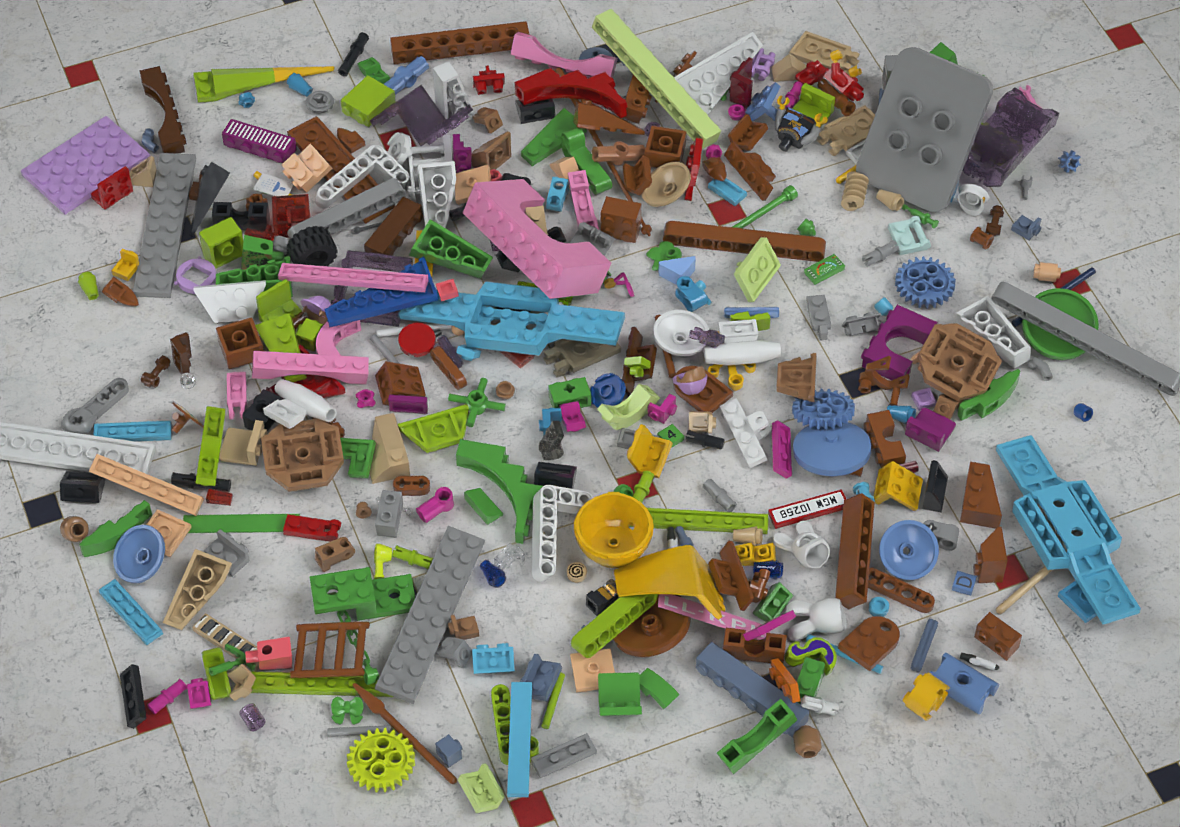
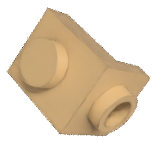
M689 411V430L712 434V429H716V417H713L712 412Z
M243 664L228 673V677L235 683L229 696L234 701L241 697H247L252 692L251 687L256 677Z

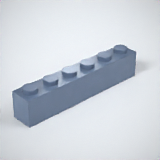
M711 642L697 656L696 669L701 675L712 679L718 687L726 689L733 698L740 699L750 710L758 712L762 717L765 711L782 699L797 718V721L783 732L784 734L793 737L794 733L808 722L810 712L808 709L803 708L798 702L792 703L788 697L784 696L780 689L715 643Z

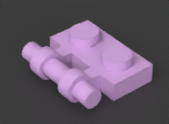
M761 48L753 58L751 77L758 73V79L764 81L769 76L770 67L775 62V53L770 52L769 55H765L764 49Z

